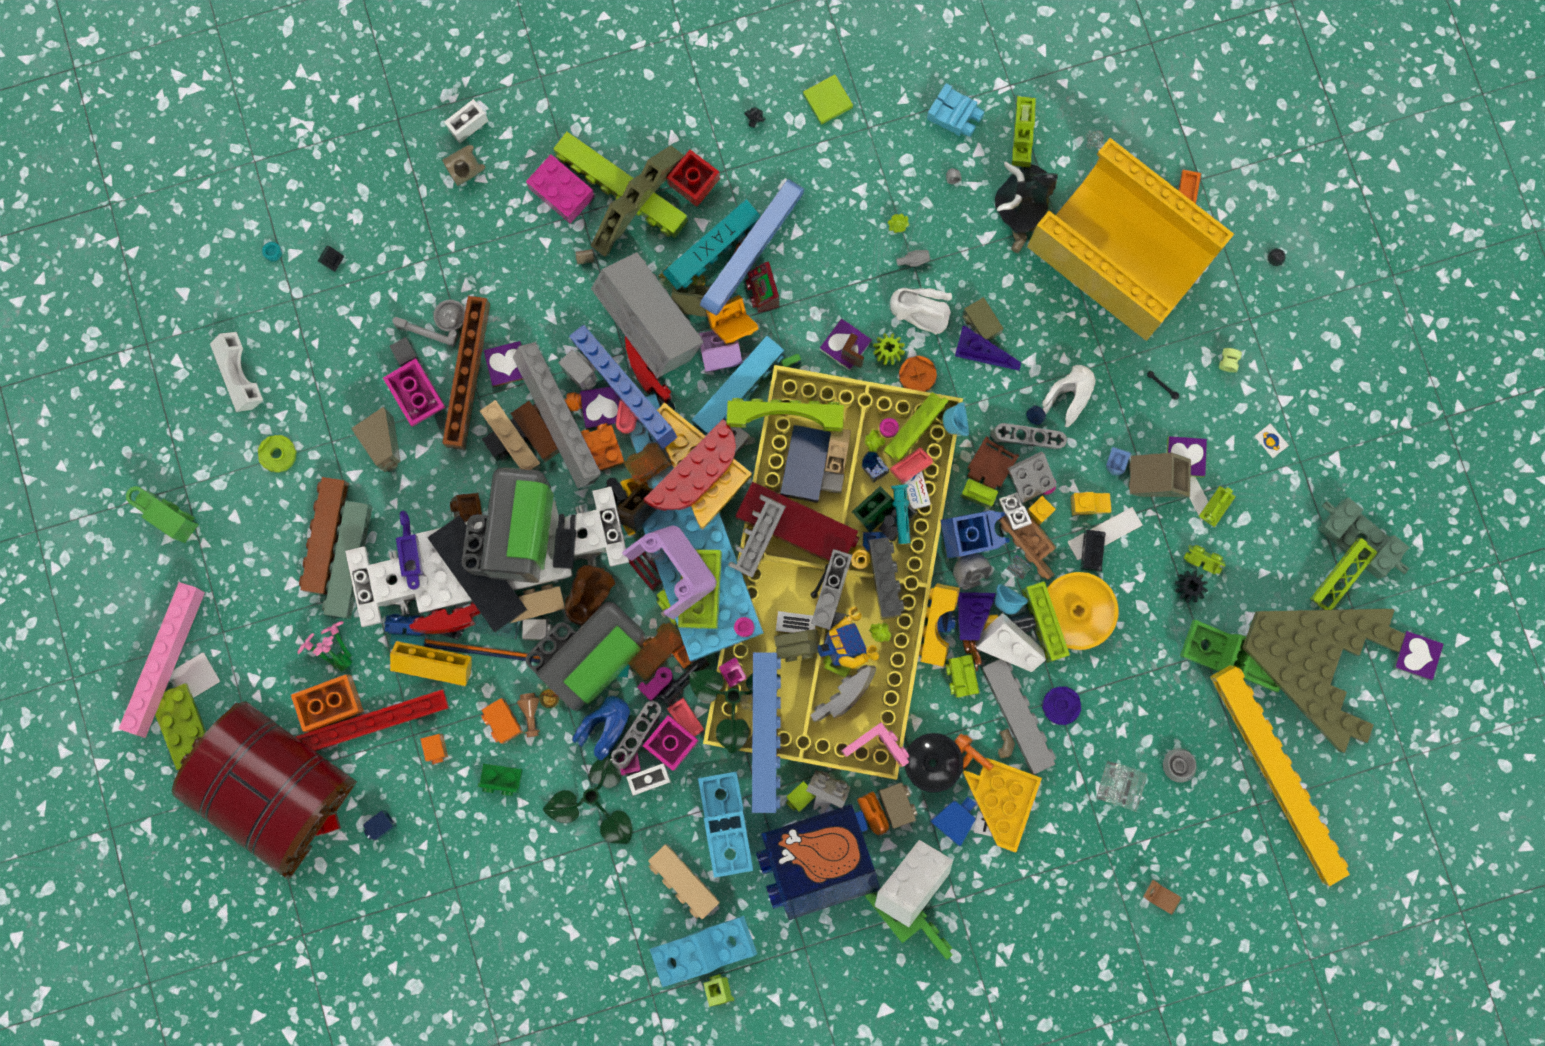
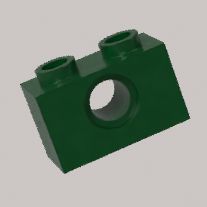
M879 486L851 512L871 533L895 508L892 505L894 500Z

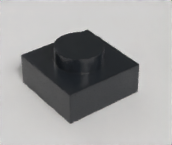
M326 246L317 262L336 272L344 255L332 247Z

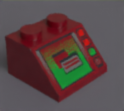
M768 261L747 273L748 279H745L747 289L751 290L753 294L750 297L752 307H756L758 313L779 307V294Z

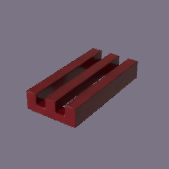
M643 552L641 555L647 560V562L653 567V569L659 575L657 566L648 557V555L645 552ZM639 556L632 561L629 559V564L652 591L662 583L661 578L658 580ZM633 561H638V563L643 567V569L655 582L653 585L648 581V579L643 575V573L638 569V567L633 563Z

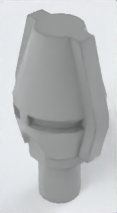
M911 251L905 257L896 259L897 265L920 266L930 261L929 251Z

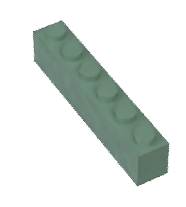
M345 501V505L341 508L342 521L337 528V535L339 537L338 542L334 544L333 554H335L334 562L330 564L331 578L330 581H327V598L324 599L322 604L324 615L351 619L355 594L345 551L364 547L366 544L372 506L368 504Z

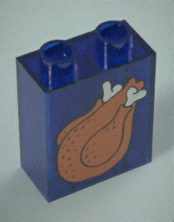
M852 804L761 834L766 849L756 852L762 874L765 875L773 872L776 883L767 885L766 889L773 909L784 906L788 920L880 890L877 875Z

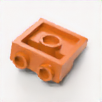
M605 423L597 426L595 431H581L600 471L625 463L612 425L608 426Z

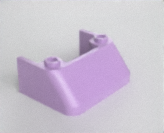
M668 526L646 534L622 553L632 561L645 551L654 553L661 548L665 551L683 577L674 588L675 595L679 601L664 611V614L673 620L713 591L717 582L683 531L677 526Z

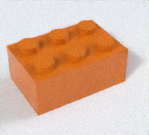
M347 674L291 694L303 732H311L364 712L353 677Z

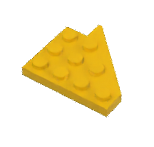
M986 757L994 765L991 771L982 766L980 775L963 770V775L996 845L1016 853L1042 778Z

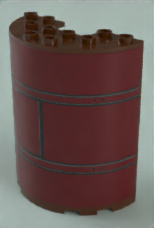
M243 701L241 703L236 702L230 710L214 722L202 737H198L194 741L191 752L186 754L181 760L182 766L174 780L172 795L286 879H291L313 847L310 844L327 818L336 814L357 781L251 704Z

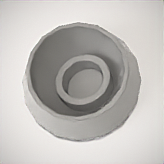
M445 300L436 306L434 321L441 330H457L463 325L465 309L460 302Z
M1176 748L1165 755L1163 769L1171 780L1186 782L1195 775L1197 762L1189 751Z

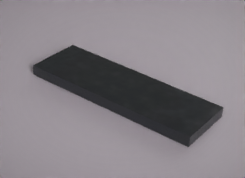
M459 515L427 538L496 633L526 612L527 608L507 580L472 575L463 568L462 556L467 525ZM479 541L473 542L471 548L476 549L480 544ZM477 560L471 561L469 568H474Z

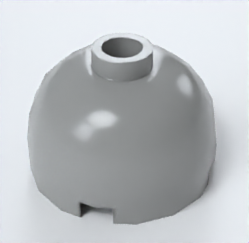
M977 553L960 556L953 569L955 581L963 590L980 585L979 580L984 577L987 580L993 573V568L988 560Z

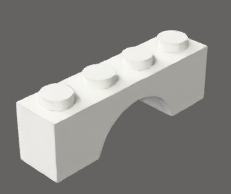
M237 332L219 334L210 343L235 410L236 412L253 410L263 401L257 383L249 382L243 374L241 367L243 347Z

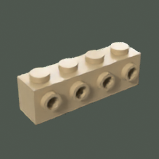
M667 844L648 860L650 863L649 868L656 875L659 873L664 878L662 882L668 889L673 888L677 892L675 896L682 904L686 902L691 907L689 911L696 919L698 917L703 919L720 903L715 895Z

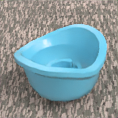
M963 402L945 410L943 414V426L950 434L969 435L966 408Z
M1003 584L997 586L995 605L1001 612L1016 614L1023 605L1028 603L1027 598Z

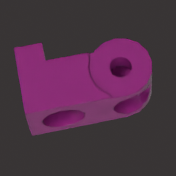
M661 667L647 685L641 682L637 688L650 701H653L670 684L673 674L669 668Z

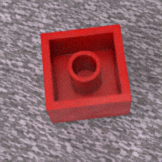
M691 149L667 176L668 185L696 207L720 180V172Z

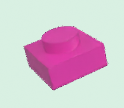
M638 753L635 754L625 769H620L622 776L641 772ZM624 754L618 757L619 763L624 761Z

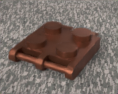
M986 436L967 468L970 470L967 477L978 483L983 478L985 479L983 485L994 490L996 486L1000 488L1009 474L1007 468L1015 464L1019 455L1017 453L1014 455L1004 449L1005 446L997 445ZM986 443H988V444L992 445L993 447L997 448L998 451H996L995 449H993V448H991L990 446L986 445ZM1001 452H1003V453L1009 455V456L1012 457L1013 459L1008 458L1007 456L1003 455Z

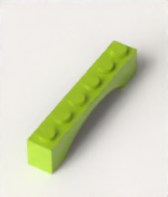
M732 398V401L728 400L727 425L730 427L746 428L747 424L755 419L769 415L788 414L810 419L821 425L823 431H843L844 405H840L839 402L821 404L819 401H809V404H805L799 400L782 403V400L778 399L763 402L762 399L743 401L744 399Z

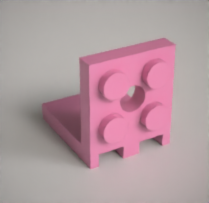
M882 722L841 750L843 755L847 757L878 735L900 767L908 764L907 758L910 757L904 747L899 748L896 744L897 737L892 730L888 732Z

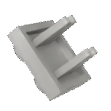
M1042 451L1007 468L1022 503L1057 486L1045 454Z
M815 770L806 791L816 795L814 810L821 806V813H824L831 803L842 808L851 787L842 780L830 777L824 771L819 772Z

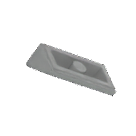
M824 471L821 490L841 493L844 474Z

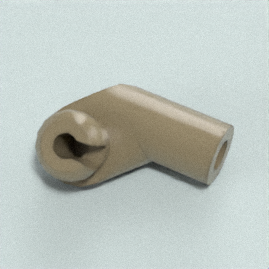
M1012 231L1015 242L1011 250L1019 253L1027 241L1026 233L1018 234Z
M1007 728L999 732L1004 741L1002 748L998 750L1001 758L1010 757L1015 746L1014 739Z

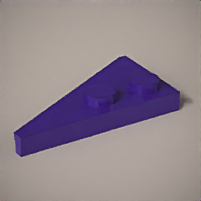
M962 326L955 352L956 357L1020 371V361L968 327Z

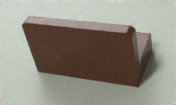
M851 333L842 349L841 358L862 368L864 356L854 352L858 336Z

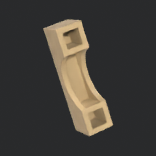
M496 400L480 410L520 469L531 470L540 464Z

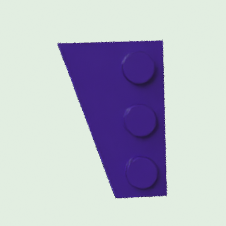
M959 592L957 609L960 640H980L996 593Z

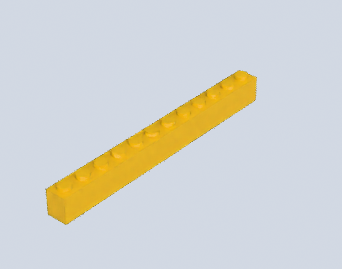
M1229 665L1210 676L1321 882L1331 886L1350 875L1347 870V862L1343 857L1339 856L1337 844L1328 835L1330 833L1329 829L1319 819L1320 813L1314 805L1312 806L1309 801L1311 797L1308 791L1302 788L1300 776L1291 768L1292 762L1288 755L1283 753L1281 741L1273 735L1271 723L1267 719L1265 720L1262 714L1264 712L1263 708L1258 702H1255L1252 688L1246 685L1243 680L1245 676L1239 667Z

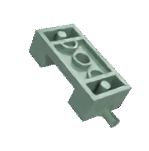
M1348 497L1342 500L1336 508L1328 501L1321 506L1330 515L1318 530L1344 552H1347L1353 545L1358 534L1363 535L1365 541L1368 542L1367 544L1378 552L1365 568L1377 579L1386 577L1390 570L1395 567L1403 574L1408 572L1410 568L1403 564L1401 560L1410 547L1395 535L1387 536L1361 514L1364 509ZM1363 548L1358 555V559H1367L1371 552Z

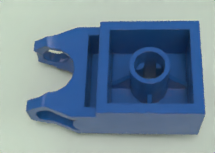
M990 510L940 520L947 558L998 549L1003 544L1010 542L1009 538L998 536L994 527L996 521L1005 516V512Z

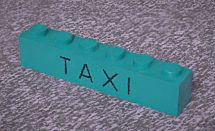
M746 199L662 273L677 290L681 286L686 288L693 282L691 278L695 274L699 277L706 270L704 267L706 264L710 263L712 265L719 259L718 254L721 251L725 254L733 247L730 243L734 240L736 242L741 240L745 236L744 231L747 228L751 231L761 215Z

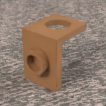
M1152 880L1143 896L1149 902L1171 915L1182 899L1155 880Z

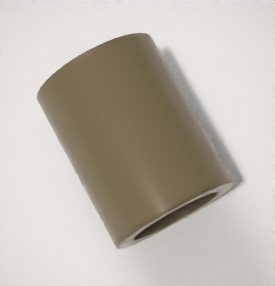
M593 249L576 251L577 264L595 262Z

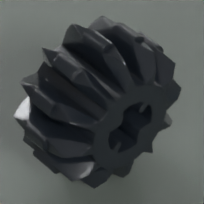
M1195 570L1192 573L1185 571L1184 575L1180 574L1178 576L1180 581H1175L1174 583L1176 586H1179V588L1175 589V592L1182 593L1179 595V599L1185 597L1186 603H1189L1191 599L1194 603L1198 602V598L1203 599L1205 597L1203 593L1208 592V589L1203 587L1208 582L1201 581L1204 575L1201 574L1197 577V571ZM1188 585H1194L1195 588L1188 589Z

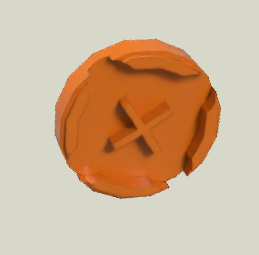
M923 356L906 359L899 371V381L904 388L923 392L932 388L937 377L933 362Z

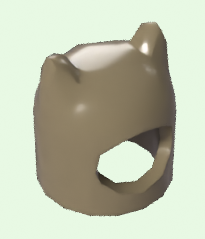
M468 145L442 160L457 186L485 169V165L479 164L473 155V145Z

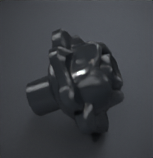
M756 107L744 113L750 120L748 125L755 128L756 123L766 120L763 117V111Z

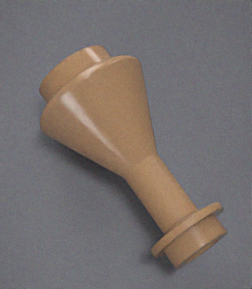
M535 693L519 695L520 700L516 703L526 716L528 731L524 733L527 734V738L539 736L538 732L540 730H536L534 716L540 699L535 697Z

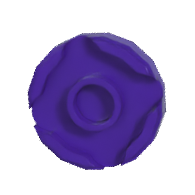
M1062 686L1051 689L1045 694L1042 701V710L1045 717L1056 725H1067L1074 722L1081 712L1079 695L1068 687Z

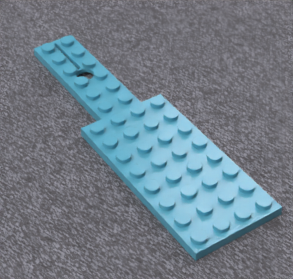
M655 393L646 397L656 410L661 407ZM637 420L635 429L630 433L648 487L654 489L674 468L665 448L659 459L651 458L650 449L658 445V443ZM691 507L682 510L666 511L657 509L642 524L645 535L668 526H677L683 531L695 550L722 551L718 629L679 628L690 661H695L763 634V629L742 572L728 566L729 562L737 564L738 561L720 512L702 530ZM661 548L657 552L652 553L670 606L679 601L675 595L674 588L680 581L681 574ZM677 616V617L675 618V620H676V623H677V626H678V616ZM747 617L753 621L755 629L751 636L741 637L736 634L734 624L737 619Z

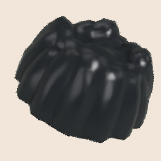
M1278 248L1272 249L1268 253L1269 255H1267V260L1273 266L1282 265L1286 259L1284 251Z

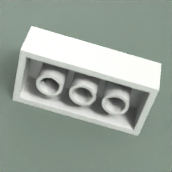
M919 840L878 891L875 907L910 927L950 874L953 860Z

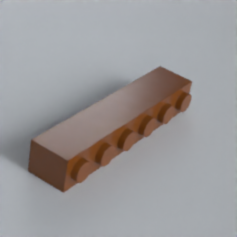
M322 477L321 482L317 485L318 500H315L313 506L315 515L314 519L310 522V530L312 531L306 543L308 552L307 557L305 556L303 559L304 573L299 579L301 591L327 595L328 593L326 592V584L331 578L330 564L334 562L335 557L333 548L334 544L338 542L337 528L342 521L340 513L342 506L345 505L349 483L345 480Z

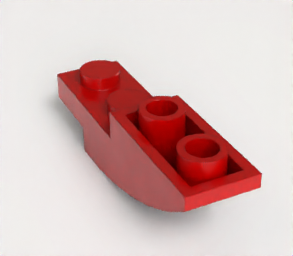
M625 336L630 365L641 387L647 395L654 390L661 400L667 403L668 400H671L669 395L671 391L665 384L661 385L657 381L659 378H656L653 372L649 371L650 368Z
M472 601L465 608L458 607L454 609L452 614H449L446 609H436L431 612L432 615L416 618L413 620L414 623L409 626L414 632L449 633L475 625L473 617L481 613Z

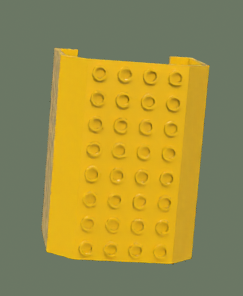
M1109 138L1098 151L1099 159L1083 183L1056 215L1051 211L1047 212L1037 224L1027 247L1147 341L1228 243L1234 233L1113 139Z

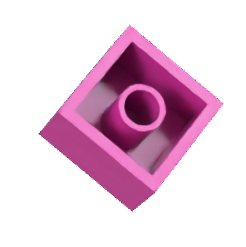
M668 715L645 742L643 747L672 771H675L699 740Z

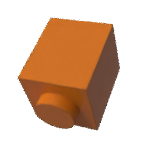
M443 734L420 739L426 762H432V765L444 762L443 758L448 757Z

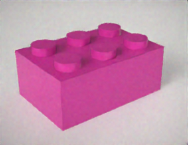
M552 155L526 181L528 188L570 224L595 197L593 190Z

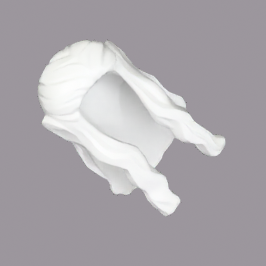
M901 288L892 294L890 310L897 317V320H906L917 328L930 331L935 335L937 333L940 334L947 328L949 315L951 314L947 303L937 302L925 297L949 301L952 299L951 292L945 293L931 288Z
M1073 366L1071 373L1057 381L1043 400V410L1045 413H1048L1060 394L1070 391L1074 392L1075 397L1067 410L1065 418L1066 424L1064 426L1069 427L1078 418L1090 399L1096 382L1094 373L1086 366Z

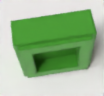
M799 354L792 355L781 361V366L789 368L801 364Z

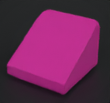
M736 658L719 667L730 688L747 679Z

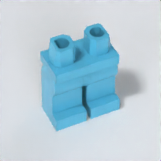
M946 83L928 111L927 120L954 132L959 137L961 133L971 137L976 126L969 123V120L972 118L980 122L984 116V111L977 107V101L952 89L951 85Z

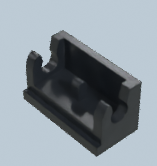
M1084 531L1080 569L1102 572L1105 532Z

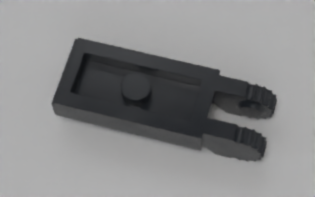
M559 514L558 528H556L553 568L573 569L577 532L575 530L576 515H571L570 529H563L565 517L564 514Z

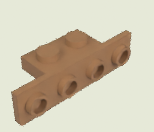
M1006 516L1000 518L999 521L1001 522L1002 529L1011 534L1015 545L1024 550L1027 560L1037 566L1038 573L1047 580L1051 578L1054 573L1043 561V558L1057 547L1036 521L1031 518L1032 524L1013 530Z

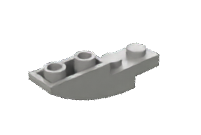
M833 549L811 624L830 630L852 559L851 554Z
M866 664L857 670L858 673L853 677L849 675L841 681L842 684L838 686L840 692L829 698L831 701L826 705L822 703L814 708L815 712L810 715L813 721H821L830 714L834 718L841 717L850 710L869 687L876 672L875 665L867 666Z

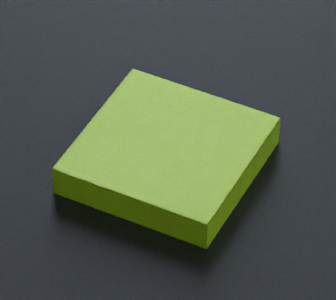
M835 74L803 91L806 101L821 125L853 108L850 98Z

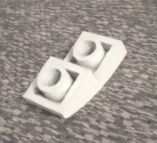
M1017 492L999 499V504L1013 530L1032 524Z

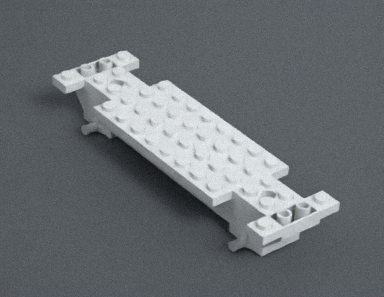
M612 487L594 490L592 492L597 510L584 513L583 505L575 507L577 513L575 530L577 532L574 561L586 559L588 565L593 564V566H597L595 557L607 553L610 567L629 563V559L622 553L626 550V545ZM553 500L545 568L540 572V580L538 583L507 581L513 590L573 576L571 569L553 568L555 535L559 518L555 500ZM571 516L565 517L563 529H570ZM477 522L474 529L481 528L482 522ZM440 528L415 534L418 536L423 574L419 575L420 587L416 590L410 589L407 585L406 577L401 576L397 551L389 552L390 560L371 565L365 546L345 551L361 627L382 623L379 606L400 605L402 616L410 614L408 603L415 599L419 613L472 601L427 538ZM587 530V537L580 539L578 537L579 531ZM409 560L406 563L408 571L416 569L414 560ZM396 575V584L390 585L389 579Z

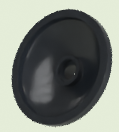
M929 733L916 738L908 747L907 753L910 757L907 758L909 763L904 766L909 780L919 789L933 793L942 792L951 788L960 778L963 770V756L960 748L951 738L939 733ZM931 759H934L936 761V765L934 767L929 765V761Z

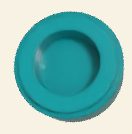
M268 242L263 246L262 254L268 261L274 262L281 258L282 249L276 242Z

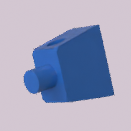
M969 797L961 805L953 800L936 814L930 822L954 843L961 846L976 820L970 814L976 803Z

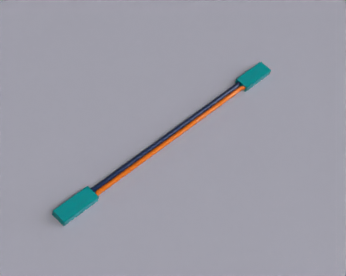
M404 633L402 635L391 634L390 645H395L396 641L429 648L526 661V656L528 655L527 653L428 640L425 636L406 635ZM534 656L531 662L540 663V657ZM627 665L617 677L628 678L630 665Z

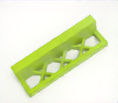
M932 392L883 452L897 463L901 461L947 406L949 400L945 397L941 399Z
M1357 538L1311 596L1310 600L1323 610H1332L1378 552L1370 547L1364 539ZM1363 548L1371 552L1367 559H1358V555ZM1351 563H1356V573L1354 575H1346V570ZM1344 578V588L1334 591L1336 582ZM1327 594H1332L1333 602L1329 607L1321 603Z
M1045 581L1022 589L1023 596L1028 599L1026 605L1029 613H1032L1035 619V631L1040 646L1044 649L1046 663L1070 656Z

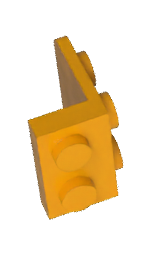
M740 295L729 299L717 316L706 310L710 328L725 343H733L737 339L751 335L759 329L758 324L746 314L743 299Z

